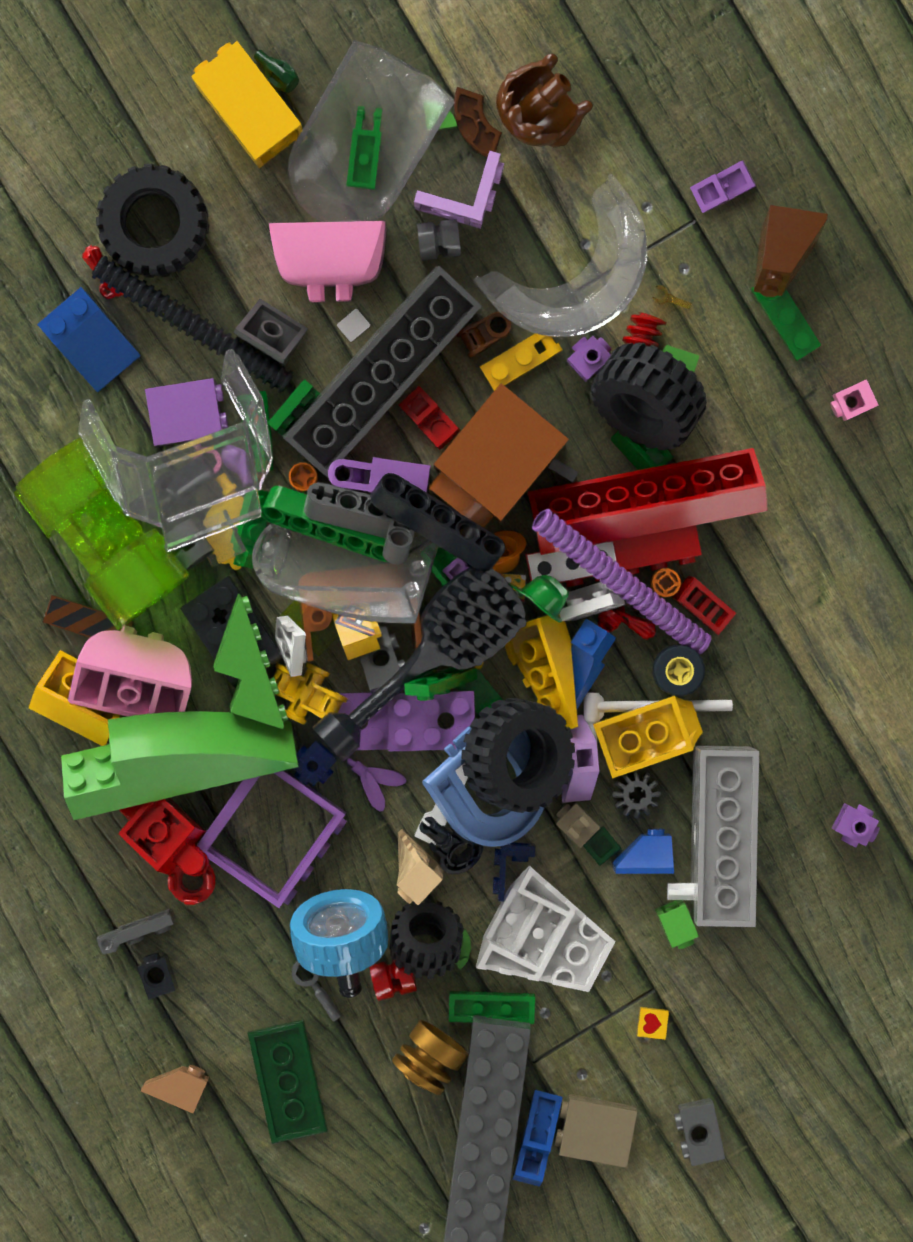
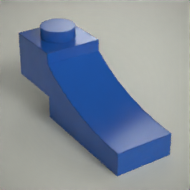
M585 619L571 641L573 644L571 651L577 709L604 668L605 664L601 661L616 639L615 636L588 619Z
M538 1090L534 1091L512 1180L538 1187L542 1184L563 1097Z

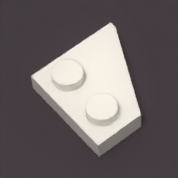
M289 616L277 617L275 640L290 677L301 676L303 663L307 661L305 650L306 634Z

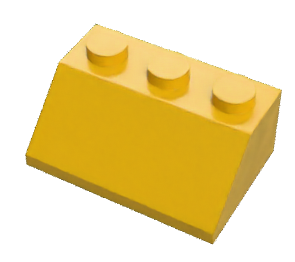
M60 650L36 686L28 708L101 746L107 745L109 742L108 720L122 718L123 715L69 703L68 697L77 658Z

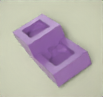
M740 161L724 171L691 186L690 189L702 213H705L757 186L745 162Z

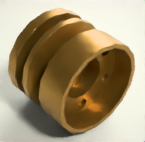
M420 1019L409 1035L417 1047L413 1048L403 1044L400 1050L405 1056L396 1053L392 1062L412 1083L436 1095H441L445 1087L440 1081L448 1084L451 1081V1077L443 1068L446 1066L458 1071L469 1054L449 1035L434 1025Z

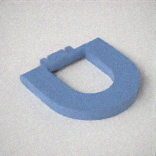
M468 726L453 740L456 749L452 744H448L444 750L449 757L426 777L422 783L449 825L461 837L489 847L510 844L524 836L535 825L544 807H540L538 811L531 813L526 811L518 813L503 809L494 814H485L478 808L456 774V770L465 763V760L462 759V750H465L466 742L463 741L465 735L469 734L472 729ZM526 731L521 732L515 737L507 752V758L515 770L516 777L523 772L530 758L531 745Z

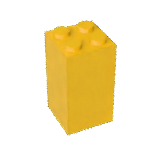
M236 41L234 44L229 42L217 51L218 56L212 61L208 62L205 60L193 70L195 74L191 77L198 90L258 168H261L304 135V131L299 120L239 42Z

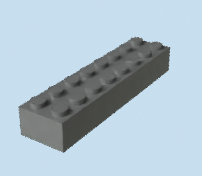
M435 266L281 437L324 476L328 477V469L332 462L344 459L482 305L440 266Z
M473 1015L444 1242H502L531 1032L530 1023Z

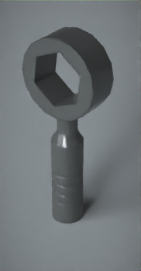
M296 961L292 967L293 980L300 986H312L316 998L331 1020L334 1022L339 1019L342 1014L325 989L317 983L319 975L314 974L313 978L302 980L297 974L298 967L301 964Z

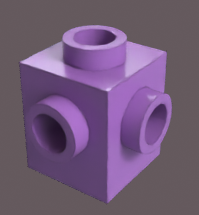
M594 336L588 340L583 337L572 347L575 352L567 359V363L586 382L594 374L597 375L611 355L609 352L612 349L601 337L598 340ZM593 353L596 356V360H588L587 354Z
M845 803L832 826L833 830L843 835L842 841L854 847H857L858 843L867 846L868 842L872 843L880 828L877 826L879 821L872 817L874 814L872 810L860 804L855 809ZM860 822V827L855 830V825Z

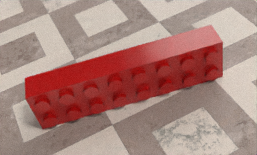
M754 448L528 492L533 521L541 511L550 509L552 514L559 516V520H564L566 525H570L573 530L579 532V536L583 535L586 541H591L593 545L768 511L766 485ZM535 531L541 555L560 552L559 547L556 548L553 546V542H548L546 537L539 535V531Z

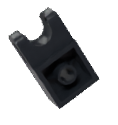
M227 576L180 608L214 660L216 659L237 595L241 594V597H244L231 576ZM217 608H220L221 611L225 609L228 612L225 616L226 622L222 624L221 620L217 622L214 618L217 615L215 612ZM252 609L253 612L247 615L250 624L257 623L261 635V640L256 641L259 651H266L270 663L280 662L283 658L279 648ZM225 675L231 685L236 688L239 679Z

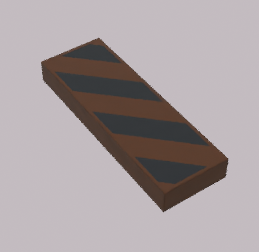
M51 595L43 620L44 623L89 638L101 631H121L123 626L133 627L134 624L133 621Z

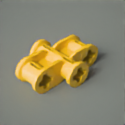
M307 662V670L304 676L290 677L285 665L280 663L275 665L277 670L273 677L279 690V694L276 695L291 701L285 711L287 717L305 725L307 722L305 717L308 711L320 718H323L329 712L338 713L342 704L348 700L347 697L322 686L325 677H329L330 673L314 664Z

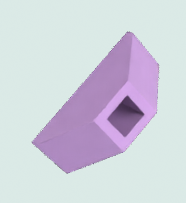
M577 715L578 727L571 729L573 738L570 740L572 743H575V753H572V759L575 760L574 769H570L569 776L571 778L568 784L562 786V803L591 800L599 774L597 742L583 715Z

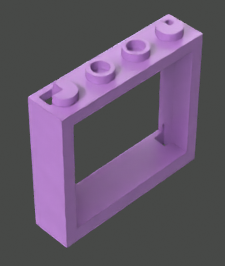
M287 770L274 774L334 816L279 893L211 846L259 777L246 779L240 783L197 844L208 856L209 860L278 908H280L283 902L287 905L291 902L298 892L294 889V886L299 879L303 882L306 881L314 869L310 865L316 856L320 859L330 847V844L326 842L332 833L338 835L347 822L343 819L346 814L344 810Z

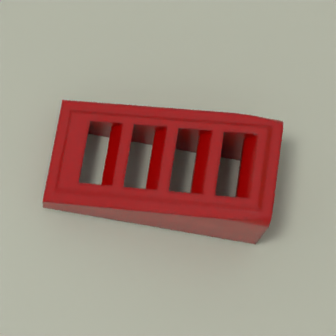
M688 576L680 585L678 592L672 595V598L717 635L723 631L736 614V612L692 576ZM694 588H696L694 593L689 597L688 600H686V598L690 595ZM702 594L706 596L697 608L693 606ZM713 602V607L704 616L702 613ZM722 609L724 612L715 623H712L713 617Z

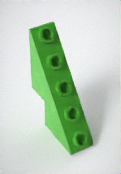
M238 594L213 665L214 671L239 679L229 706L231 713L283 729V722L288 721L284 705H277L274 695L279 694L275 678H268L265 668L270 667L266 651H259L256 642L261 640V635L257 623L250 624L247 614L253 611L248 596L241 597V594Z

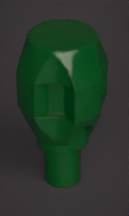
M262 50L256 52L254 59L262 65L267 80L275 89L284 93H290L297 87L299 77L291 65L285 61L269 57Z

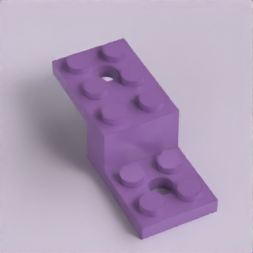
M401 691L368 720V725L364 729H361L360 748L357 750H444L448 744H452L456 749L453 740L470 726L475 718L474 691H450L448 694L434 695V699L428 701L417 700V696L405 695V691ZM339 693L347 697L348 700L342 704L338 713L349 715L372 693ZM448 712L453 715L454 724L452 727L443 729L438 725L437 719L441 713Z

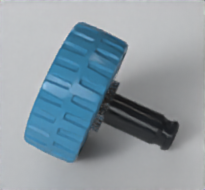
M332 890L305 901L297 908L290 921L291 941L296 959L301 966L317 975L337 977L340 987L339 992L343 997L353 998L359 995L362 991L359 972L376 963L383 956L388 946L387 922L380 902L372 895L359 890Z

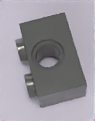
M386 626L380 628L382 637L377 638L381 649L359 656L372 694L405 664L403 659L397 660L395 651L400 648L395 633L389 634ZM380 655L390 657L389 662L384 666H377L375 664V660Z
M707 1098L679 1104V1113L674 1114L677 1130H683L685 1141L680 1142L683 1158H689L692 1166L725 1159L712 1099ZM697 1126H702L706 1128L705 1135L699 1139L693 1138L691 1136L692 1130Z

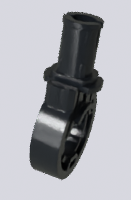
M433 817L424 818L430 826L426 825L423 821L420 823V831L439 846L437 847L432 842L429 844V847L434 852L436 862L446 873H463L472 868L480 859L483 845L464 839L450 825L448 826L453 832L449 831L444 825H440ZM468 843L467 848L460 856L454 857L451 860L454 851Z

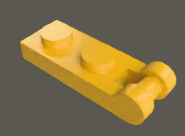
M549 326L544 327L480 366L481 371L494 391L501 383L504 386L563 351L560 344H556L551 336L553 332ZM540 341L546 348L541 354L538 353L534 346Z

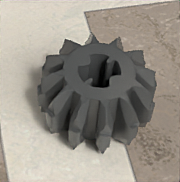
M636 770L633 771L632 780L628 774L622 775L626 780L625 784L615 781L614 784L622 789V791L612 792L613 797L622 798L616 802V808H621L627 804L623 815L628 816L631 810L634 809V817L639 819L640 809H643L644 813L649 816L651 812L647 806L649 804L655 808L659 806L656 801L652 800V797H660L661 792L657 790L651 791V789L658 785V782L653 780L646 784L650 778L648 772L644 773L641 780L639 779V771ZM635 787H640L639 790L641 792L644 791V796H640L639 801L635 802L633 797L629 798V793L634 792Z

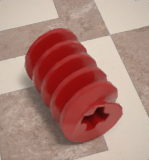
M639 312L640 315H631L630 320L636 325L627 326L626 331L632 336H624L622 341L625 344L645 343L648 347L651 345L658 347L659 344L652 338L653 336L663 335L656 327L657 325H666L667 322Z

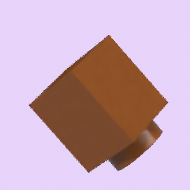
M501 383L433 464L434 469L439 474L427 488L449 507L483 528L492 518H495L500 523L569 439Z

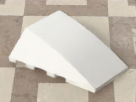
M528 866L510 885L483 936L476 968L589 992L615 941L531 866Z

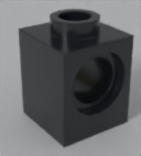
M159 952L143 957V963H140L137 968L148 1000L176 991L178 984L168 955L160 956ZM153 967L162 969L164 979L161 981L153 980L150 976V969Z

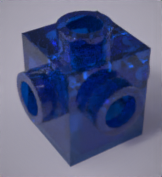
M316 740L309 749L303 746L298 751L297 760L299 767L294 768L296 770L294 775L306 786L309 782L313 786L318 781L324 784L334 773L330 767L338 758ZM309 761H316L318 768H310Z

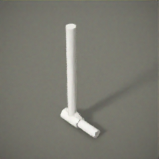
M587 693L584 698V719L597 742V750L598 737L593 724L600 721L604 713L628 712L657 701H604V698L599 693ZM688 700L692 701L696 712L732 711L733 708L732 700Z

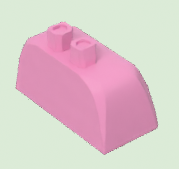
M385 221L269 224L274 256L280 276L288 284L307 287L310 302H325V287H336V301L350 302L352 301L353 286L371 283L380 274L386 243L387 228Z
M123 626L121 631H101L88 639L79 654L68 701L70 704L123 716L185 712L192 685L191 666L184 652L175 645L165 642L163 634L152 632L148 634V637L139 636L135 628Z

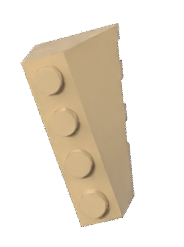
M401 829L398 832L399 874L397 886L399 888L397 893L407 903L411 904L414 901L419 905L443 880V869L436 860Z

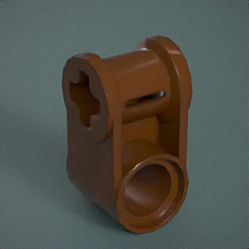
M494 312L464 327L456 336L461 337L469 351L468 357L470 359L506 338L511 332L512 324L510 318L505 313ZM496 318H502L507 323V328L502 333H495L490 328L492 321ZM470 334L475 338L477 345L472 341Z

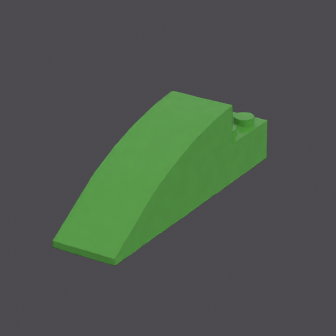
M207 711L163 712L108 720L110 744L61 756L65 802L73 820L297 768L299 766L291 721L283 722L284 728L281 729L230 712Z

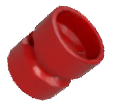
M392 960L389 965L383 961L370 966V975L377 1000L382 1001L393 998L395 992H399L401 995L416 992L417 986L414 973L410 975L404 973V967L399 969L395 965L396 960Z

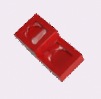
M420 386L399 404V407L439 450L460 432V429Z

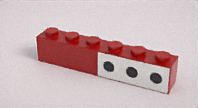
M696 525L593 545L597 546L600 551L605 552L606 556H610L613 559V562L616 561L620 567H624L626 572L631 574L640 573L639 567L649 565L651 571L668 568L667 562L678 560L679 565L696 562L695 556L702 555ZM561 551L541 555L540 552L525 554L530 582L537 576L548 575L554 577L560 583L566 582V586L571 587L584 584L583 578L593 576V574L586 571V568L580 567L579 563H575L573 558H569L566 556V553Z

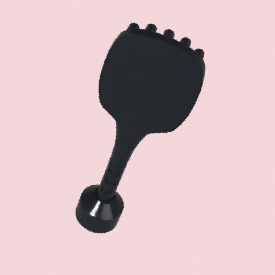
M474 567L467 568L456 575L434 595L424 609L420 620L422 640L407 662L349 715L346 713L329 712L312 727L318 737L341 762H344L360 748L361 730L359 728L403 691L405 683L416 680L440 666H451L459 670L468 669L476 665L480 666L514 638L520 628L526 626L523 604L515 590L503 576L494 569L484 572Z

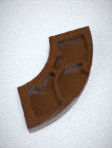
M457 87L454 98V113L458 129L464 140L473 150L488 158L489 151L496 152L502 132L492 127L487 121L483 112L484 96Z

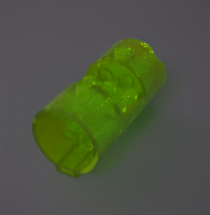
M82 436L62 447L36 466L16 485V491L13 493L47 538L57 533L60 534L90 574L83 584L116 629L119 630L181 585L190 574L169 547L166 539L156 528L147 533L143 532L141 525L133 519L126 510L123 501L113 492L120 485V481L114 474L113 469L106 464L86 436Z

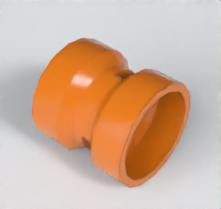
M305 462L298 463L291 468L289 481L296 490L307 492L312 484L318 483V473L311 464Z
M669 568L656 571L650 580L653 592L661 597H671L678 592L681 585L678 573Z

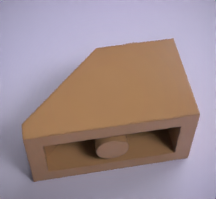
M189 1065V1068L182 1066L147 1080L141 1092L194 1114L209 1077L204 1075L205 1071L199 1067Z

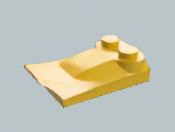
M675 695L593 724L612 779L693 751L698 738L703 733L692 701L680 699Z

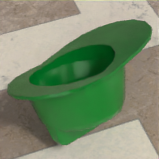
M548 575L537 576L522 589L508 582L512 588L531 599L549 617L557 622H562L559 614L566 603L569 592L557 579Z

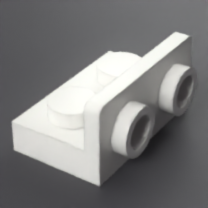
M599 582L569 592L566 600L568 607L562 608L560 617L562 621H576L623 606L625 601L620 598L619 594H615L613 589L610 590L606 587V584Z

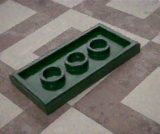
M304 1019L248 1031L271 1143L275 1144L328 1132Z

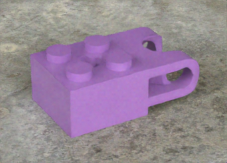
M373 457L372 463L338 459L330 465L328 477L334 486L371 494L385 474L394 473L427 493L431 466ZM342 468L350 470V477L346 481H339L337 479V473Z

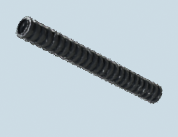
M107 256L101 257L92 272L93 279L99 278L100 283H107L109 289L113 287L116 289V293H123L124 298L130 297L132 303L138 302L140 308L144 306L147 308L146 311L148 313L154 312L156 318L160 316L163 322H170L171 327L174 325L178 327L177 331H185L187 337L191 335L194 337L193 340L195 342L199 340L201 341L200 345L204 346L206 344L209 346L208 350L212 351L214 349L217 351L216 355L222 354L224 360L230 359L232 361V365H240L239 369L243 370L244 368L248 370L247 374H254L255 379L261 378L263 384L269 383L270 388H277L279 394L285 391L294 376L293 371L287 372L285 366L279 367L277 361L273 363L270 361V357H263L262 352H255L254 347L248 348L246 342L242 344L239 342L240 339L238 337L232 338L230 332L226 334L223 328L219 330L216 328L217 324L213 323L211 325L208 323L209 319L205 318L203 320L200 318L201 314L195 315L193 309L187 310L185 308V304H177L178 300L169 299L170 295H163V291L160 289L156 291L154 285L148 286L146 280L140 281L138 275L132 276L131 271H124L122 265L118 267L115 265V261H108Z

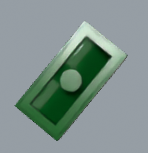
M619 431L611 437V441L637 470L663 466L674 458L668 450L646 448L643 444L638 445L627 436L623 437L620 435Z

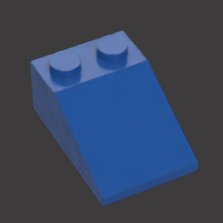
M82 287L37 324L97 393L141 356Z

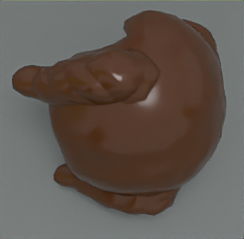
M554 53L546 55L540 61L531 62L509 72L497 92L496 105L503 125L518 141L530 146L542 147L548 145L553 148L565 146L571 137L575 135L584 116L593 108L591 101L584 100L581 103L575 104L568 96L567 92L571 91V84L568 78L563 74L555 73L554 75L551 72L558 62V57Z

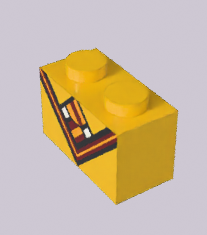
M370 602L331 606L332 618L348 660L381 649L377 638L382 637L377 620L371 622L369 615L374 613Z

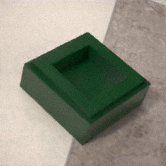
M604 826L583 845L599 866L622 849Z

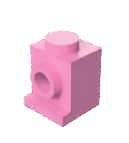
M867 379L832 395L834 401L830 402L837 418L842 416L844 421L879 406ZM848 397H852L856 401V405L853 408L848 407L846 404Z

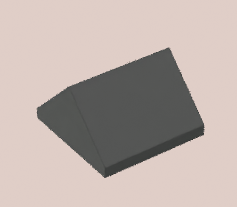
M259 299L236 327L234 334L281 365L286 366L308 328L262 299Z

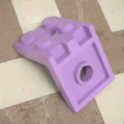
M489 151L474 206L417 190L414 200L415 210L449 220L457 219L459 223L481 229L485 212L492 211L496 191L492 190L493 184H499L502 177L504 163L500 162L501 154Z

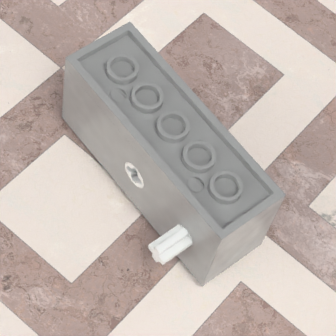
M695 745L693 750L691 882L668 883L667 900H690V916L697 926L756 927L759 751L750 746Z

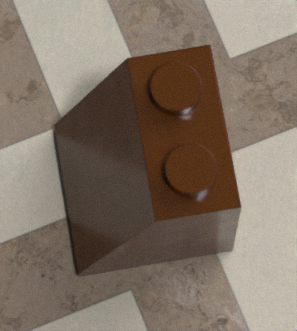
M770 205L761 229L753 292H759L766 297L783 295L817 244L828 214Z

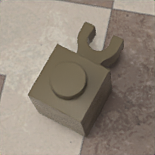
M573 802L571 805L565 803L555 814L558 817L555 821L556 825L580 848L601 828L576 802Z

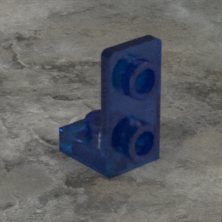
M512 842L500 846V849L495 848L494 866H499V877H493L492 894H498V901L504 902L506 856H512L511 861L529 862V857H535V843Z

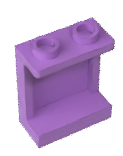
M214 378L145 389L155 447L212 437H224V430L228 429L226 412L221 413L219 402L224 401L221 384L216 385Z

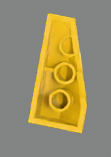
M548 615L528 621L526 626L520 628L516 636L505 645L508 658L513 666L518 665L525 677L522 681L526 688L531 687L538 699L537 703L555 709L556 713L562 715L566 720V727H570V729L578 727L571 639L565 621L557 622Z

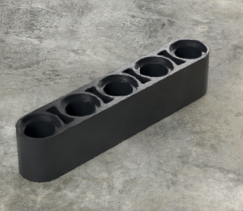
M385 474L371 493V501L379 510L477 570L484 572L491 570L505 552V544L498 536L397 474Z

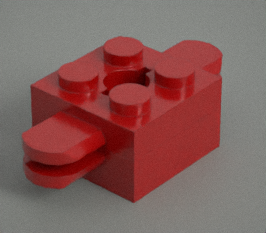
M171 798L119 809L129 821L118 835L157 872L169 875L176 866L190 876L197 877L206 872L209 866L208 856L196 845L206 831Z

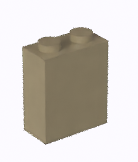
M568 1094L567 1102L562 1101L559 1118L564 1119L562 1130H556L554 1146L558 1147L559 1155L627 1168L637 1117L636 1106Z

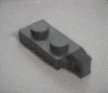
M173 909L163 910L97 936L101 953L116 952L119 944L128 942L129 945L137 943L144 939V935L151 932L158 935L171 929L170 925H173L176 919Z

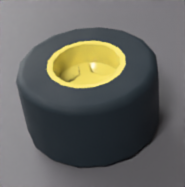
M672 645L664 648L657 654L653 662L652 674L655 683L662 691L672 696L683 697L692 694L701 686L705 678V666L702 657L695 650L687 646Z

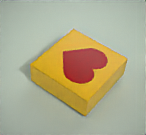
M640 1007L637 1036L666 1040L669 1010Z

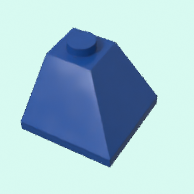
M647 829V834H640L612 862L613 870L616 874H674L672 836L665 834V829Z

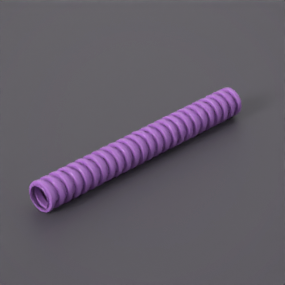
M545 509L536 516L532 526L534 531H539V535L546 537L548 542H553V546L559 547L561 552L566 553V556L569 558H573V561L579 563L583 569L586 568L588 573L593 574V577L596 579H600V582L606 584L607 588L613 589V592L617 595L619 594L623 600L626 599L628 604L633 605V608L639 610L642 615H646V618L652 620L655 625H659V628L665 630L668 635H672L674 640H678L682 646L685 645L695 650L699 655L709 647L711 635L705 633L702 628H698V625L692 623L689 618H685V615L679 613L675 607L672 608V605L668 602L666 603L665 599L659 598L657 593L653 592L651 588L646 587V584L643 582H639V579L633 577V574L626 572V569L622 566L620 567L619 563L613 562L610 556H606L605 552L600 551L597 546H593L591 541H586L583 535L579 536L578 531L573 530L570 525H566L564 520H559V516L552 514L550 509Z

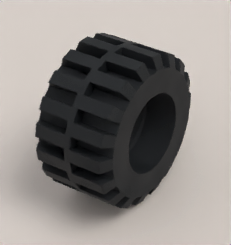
M425 899V902L419 905L414 901L412 906L406 904L402 907V911H398L395 914V920L392 921L389 943L391 958L396 960L395 965L399 969L404 967V973L408 975L411 973L416 974L415 978L421 979L423 975L427 976V979H433L435 974L441 977L445 975L446 970L451 971L454 968V964L459 960L463 940V924L460 923L458 914H453V909L449 906L444 908L442 902L437 901L434 904L431 903V900ZM425 934L433 936L439 941L426 944L417 941L413 937Z

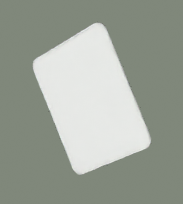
M355 309L341 320L337 327L352 342L369 328L370 324L359 310Z

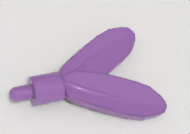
M351 758L347 760V763L352 766L351 770L361 776V782L368 800L378 811H383L385 808V798L379 784L400 786L406 783V778L397 771L366 767L358 760L355 762Z

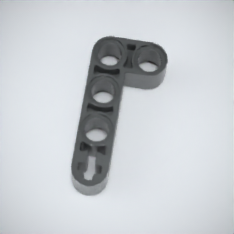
M314 483L308 488L304 505V512L308 518L386 538L383 548L384 559L391 564L397 565L407 560L415 531L375 507L371 501V495L325 483Z

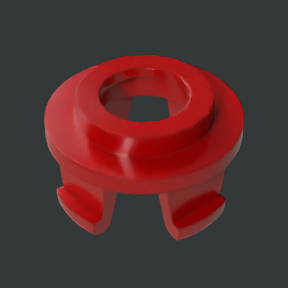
M210 864L206 872L202 874L203 884L196 890H189L183 885L182 878L184 872L178 866L168 876L169 891L185 905H195L205 901L212 894L216 884L215 873Z

